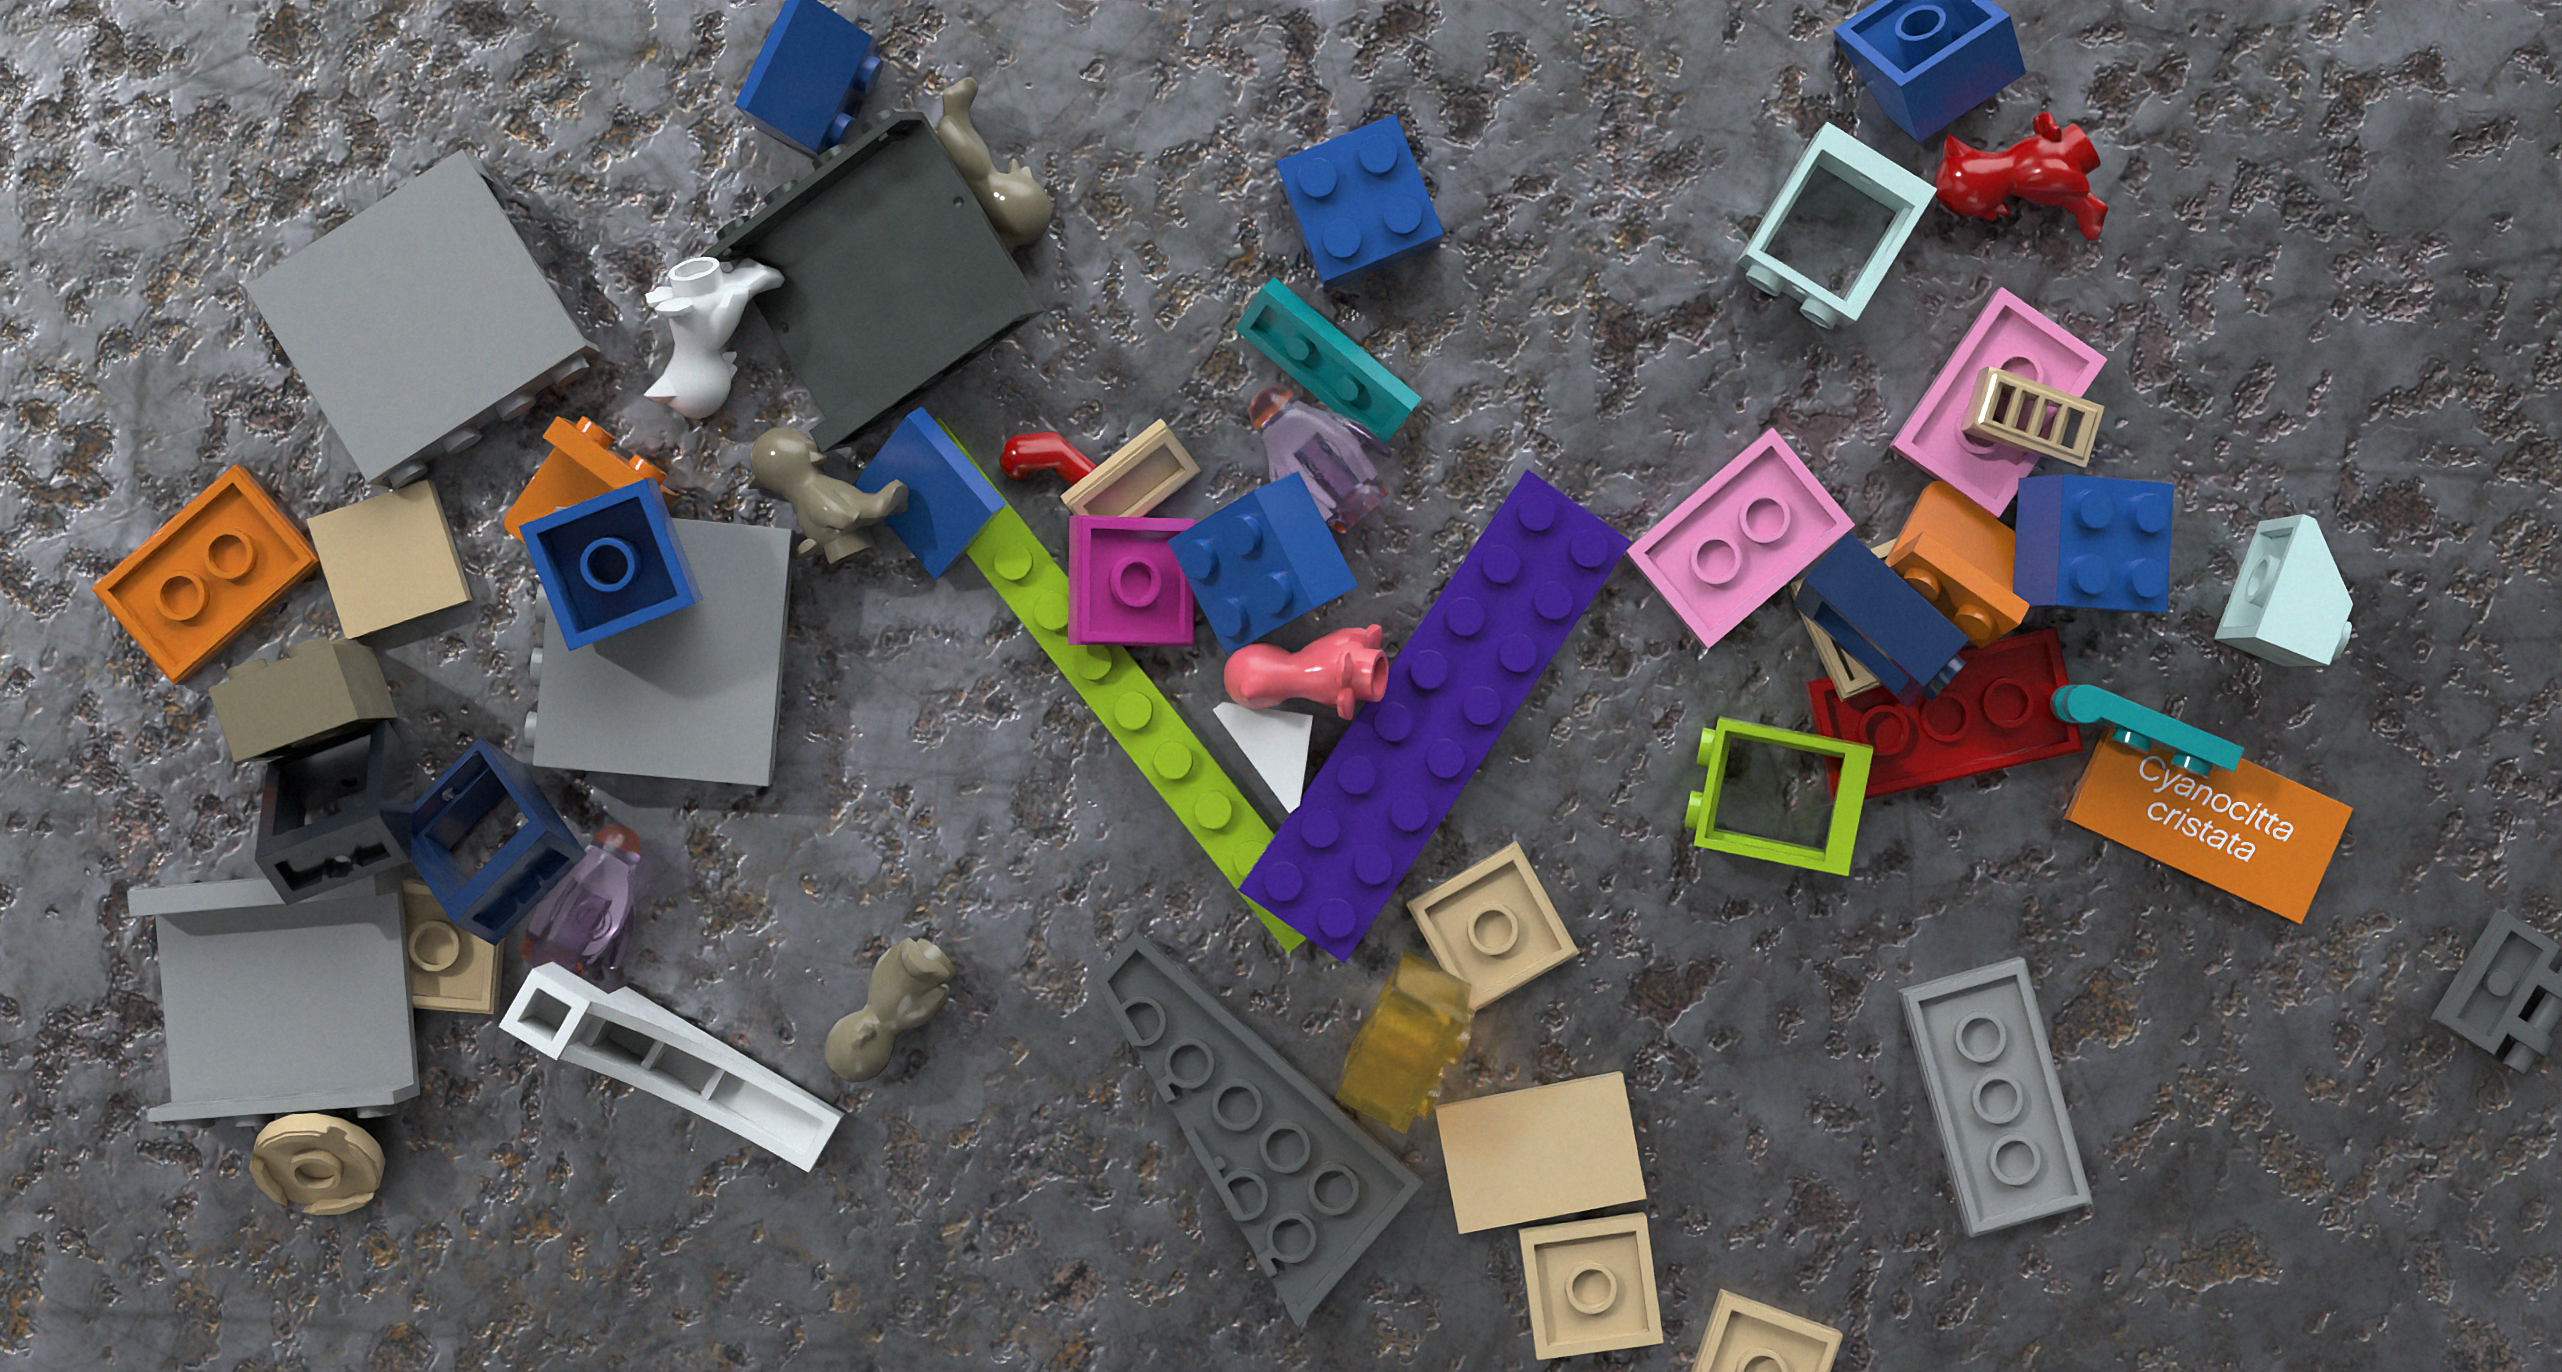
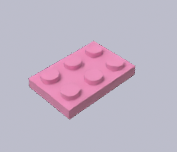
M2001 287L1989 299L1889 445V448L1935 480L1948 485L1993 518H1999L2018 491L2019 478L2027 477L2041 456L1960 431L1979 370L1991 366L2081 398L2107 361V358ZM2001 391L1993 421L2003 423L2011 394ZM2024 398L2015 429L2025 432L2034 401ZM2047 406L2038 437L2045 440L2049 439L2058 408Z
M1772 427L1626 549L1624 554L1704 649H1709L1854 527L1855 524Z

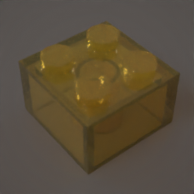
M1403 949L1345 1056L1335 1098L1403 1134H1406L1416 1115L1425 1120L1432 1111L1443 1085L1439 1083V1080L1446 1066L1445 1061L1456 1065L1472 1036L1473 1030L1469 1026L1476 1010L1469 1007L1471 984Z

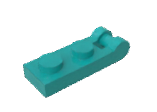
M2087 684L2065 685L2055 690L2051 696V712L2060 721L2067 723H2100L2115 730L2111 738L2114 742L2147 754L2152 745L2174 754L2171 765L2200 777L2208 778L2211 770L2235 772L2244 750L2239 745L2096 686Z

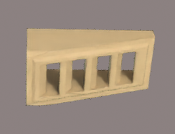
M1987 366L1978 372L1960 431L2085 469L2105 407L2020 375ZM2001 391L2011 394L2002 424L1992 420ZM2024 398L2034 401L2025 432L2015 429ZM2047 406L2058 408L2049 439L2045 440L2038 437ZM2074 413L2081 415L2082 419L2073 448L2070 449L2062 446L2061 443L2070 414Z

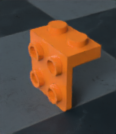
M557 416L543 435V438L555 447L506 514L504 526L510 534L526 544L519 529L520 525L555 513V507L568 508L645 478L656 479L668 511L679 496L662 485L667 477L663 471L636 453L630 461L609 447L615 437L587 417L582 416L578 423Z
M1934 481L1926 486L1884 563L1980 649L2019 626L2030 606L2029 603L2013 593L2016 532L1987 514L1945 483Z

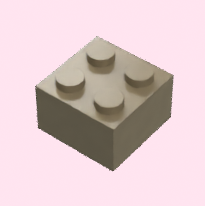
M327 637L315 638L288 648L291 657L289 660L283 659L267 663L266 659H258L240 664L226 671L230 681L208 688L234 763L275 760L380 721L398 718L373 646L350 645L348 638L329 642Z

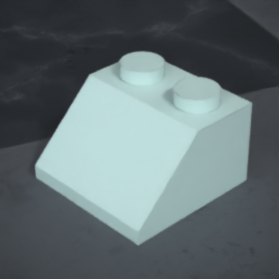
M2301 514L2259 521L2215 634V640L2284 667L2329 666L2332 658H2337L2343 652L2351 635L2352 625L2347 619L2353 603L2315 518Z

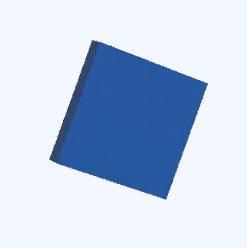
M922 406L904 418L853 484L865 493H877L888 483L896 479L908 485L909 495L907 501L909 502V510L902 514L889 515L884 521L935 580L948 573L1006 506L1005 501Z

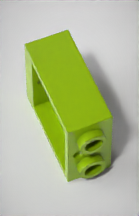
M1719 716L1716 730L1703 728L1696 765L1708 767L1704 793L1691 790L1684 828L1696 830L1693 846L1848 876L1873 747L1868 744ZM1732 737L1843 758L1825 849L1714 828Z

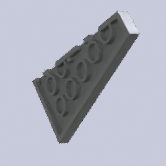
M1136 929L1096 974L1093 981L1130 1044L1136 1049L1153 1078L1157 1090L1173 1112L1184 1131L1187 1141L1234 1221L1236 1220L1256 1254L1258 1262L1267 1277L1271 1279L1285 1303L1288 1313L1298 1328L1424 1184L1423 1179Z

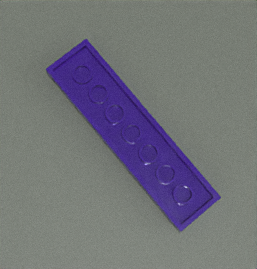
M1526 469L1389 667L1388 682L1383 698L1379 702H1365L1301 795L1300 806L1288 814L1237 890L1339 961L1345 963L1632 541Z

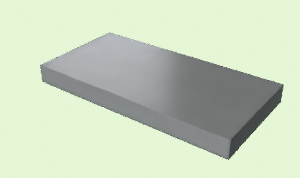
M2018 956L1897 990L1965 1234L1971 1238L2093 1204L2025 958Z

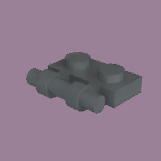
M2496 911L2430 1019L2483 1052L2495 1055L2506 1036L2509 1037L2514 1043L2501 1063L2511 1070L2526 1076L2538 1056L2545 1058L2555 1042L2550 1035L2562 1018V965L2557 973L2548 968L2561 945L2509 913ZM2537 987L2543 993V996L2527 1022H2525L2518 1016Z

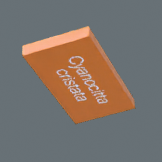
M2105 726L2063 819L2293 923L2302 924L2354 808L2241 757L2235 772L2211 770L2208 778L2200 777L2171 765L2174 754L2152 745L2147 754L2114 742L2111 738L2115 730Z

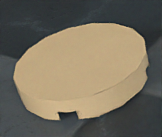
M318 1113L291 1114L270 1122L257 1135L249 1170L255 1184L273 1201L287 1206L290 1199L296 1203L305 1204L303 1212L314 1215L345 1214L364 1207L373 1198L375 1190L380 1186L386 1160L380 1144L363 1128L351 1122Z

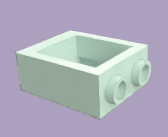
M1826 122L1814 135L1736 263L1749 270L1745 278L1755 287L1773 296H1778L1783 291L1801 302L1803 305L1799 311L1812 322L1830 330L1834 328L1835 324L1845 329L1857 321L1937 189L1831 123ZM1817 165L1896 212L1893 220L1843 300L1765 253L1766 248Z

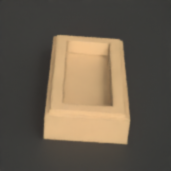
M1160 418L1060 497L1074 515L1144 517L1202 471Z

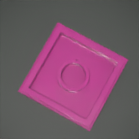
M1091 515L1069 516L1068 645L1195 647V594L1167 541L1195 525L1196 519Z

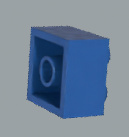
M1396 114L1276 161L1277 180L1322 292L1440 246L1444 233Z
M1299 471L1251 491L1167 541L1226 655L1273 633L1358 587Z
M2068 474L2019 478L2013 593L2029 603V607L2111 613H2167L2174 483Z
M645 478L519 526L569 651L704 600L655 478Z

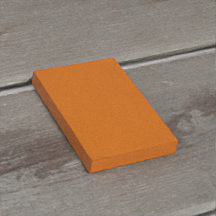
M235 464L102 578L91 590L172 684L183 685L321 566V562L314 547L245 467Z

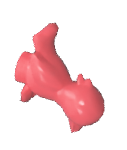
M1372 624L1367 629L1357 627L1334 630L1316 638L1300 652L1290 653L1268 641L1253 642L1237 650L1228 659L1224 670L1225 689L1234 702L1245 708L1267 709L1279 705L1289 698H1306L1324 706L1337 707L1339 717L1352 720L1354 707L1360 700L1379 702L1383 698L1387 687L1388 658L1385 651L1380 650L1383 637L1382 627Z

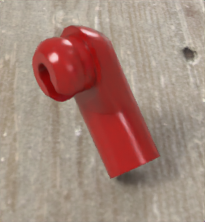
M1055 432L1016 435L1005 443L1004 452L999 458V466L1002 472L1011 479L1023 480L1031 471L1051 468L1072 486L1098 467Z

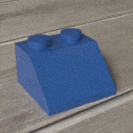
M786 0L734 105L757 130L816 159L830 148L847 143L855 123V118L850 116V113L860 93L868 95L876 85L883 68V60L878 58L882 50L873 36L819 1Z
M1878 0L1833 29L1836 40L1884 114L1918 143L1940 131L1952 121L2026 74L2011 16L1991 0Z

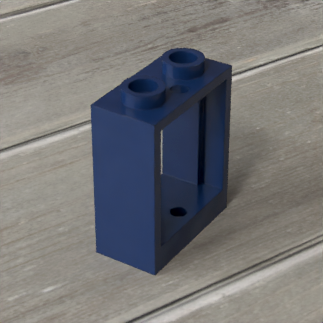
M1850 532L1803 579L1793 605L1907 708L1920 695L1931 703L1966 664L1958 656V653L1968 642L1969 638Z
M482 737L413 804L411 861L452 923L493 946H496L587 855L522 763ZM453 788L450 793L442 795L445 790ZM508 791L528 819V822L469 880L449 849Z

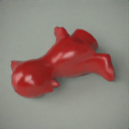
M2043 111L2033 118L2032 125L2035 135L2026 137L2001 152L1975 149L1948 134L1943 144L1944 159L1937 169L1934 187L1937 189L1935 193L1938 201L1950 212L1966 217H1980L1993 222L1997 214L2006 217L2010 215L2008 205L2004 202V199L2011 194L2035 204L2061 206L2075 216L2086 241H2096L2099 238L2108 207L2090 191V183L2086 175L2100 167V159L2088 137L2076 124L2072 123L2061 130L2051 113Z

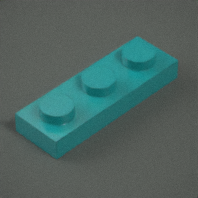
M1275 277L1261 289L1234 328L1380 450L1388 443L1422 400L1420 396Z

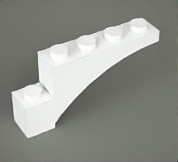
M554 962L546 963L531 970L499 1025L503 1030L555 1060L562 1059L666 1099L741 1135L808 1173L814 1168L845 1115L625 986L607 994Z

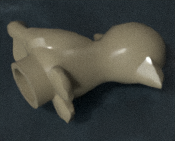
M973 77L963 78L954 86L944 91L942 95L943 119L940 121L935 133L1011 255L1018 246L1028 245L1041 238L1046 232L1052 218L1050 200L1043 187L1036 181L1029 166L1020 169L1017 160L1012 159L1008 165L1007 174L997 171L988 147L971 124L969 110L977 95L979 83Z
M792 428L770 429L756 439L752 448L751 467L753 472L748 478V489L774 491L784 496L794 506L800 527L808 538L793 551L796 560L810 558L812 555H822L825 552L829 564L835 565L858 557L878 546L870 526L876 522H881L889 515L902 514L909 510V502L907 501L909 490L907 484L896 479L888 483L877 493H865L846 481L825 475L823 463L829 456L821 453L816 442L805 433Z
M908 937L900 941L899 945L890 947L879 958L869 981L868 1002L865 1008L838 1020L828 1034L824 1046L825 1060L837 1077L851 1083L865 1082L877 1077L889 1064L896 1038L905 1030L921 1026L933 1019L943 1006L949 1004V986L947 984L957 974V969L940 949L925 939L920 938L915 942Z

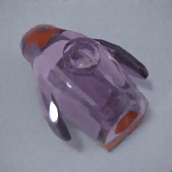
M1279 385L1265 387L1252 398L1248 413L1252 426L1261 435L1269 457V477L1271 483L1299 471L1327 525L1343 535L1389 494L1382 479L1360 446L1369 447L1389 459L1393 454L1379 436L1363 423L1339 413L1311 407L1302 402L1291 390Z
M611 824L596 832L588 847L584 849L587 855L536 905L519 949L521 958L529 965L536 968L546 963L554 962L581 978L611 940L613 946L609 958V968L616 969L621 964L628 951L634 932L635 870L641 857L642 841L634 830L625 825Z

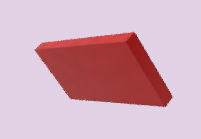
M2048 627L1999 638L1982 649L1975 644L1964 646L1958 653V656L1966 664L1954 679L1931 703L1920 695L1909 708L1883 685L1841 702L1830 677L1804 682L1816 735L1872 745L1873 754L1864 800L2084 751L2078 723L2060 721L2053 715L2050 708L2051 696L2055 690L2061 686L2069 685L2057 627ZM1820 754L1833 806L1843 758Z

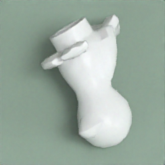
M700 257L684 261L674 266L668 273L672 287H657L654 292L645 294L648 307L654 308L658 315L668 318L675 341L673 356L664 374L644 394L648 399L655 403H666L674 412L690 419L705 418L714 414L727 400L731 379L737 371V367L732 364L737 353L734 351L721 355L720 348L724 346L735 331L746 303L758 293L781 287L785 281L784 276L778 269L763 265L748 257L743 259L731 272L721 270L719 261L711 257Z

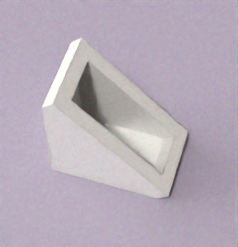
M1222 702L1214 708V713L1286 810L1291 813L1298 808L1301 801L1313 715L1271 708L1250 709L1230 702Z

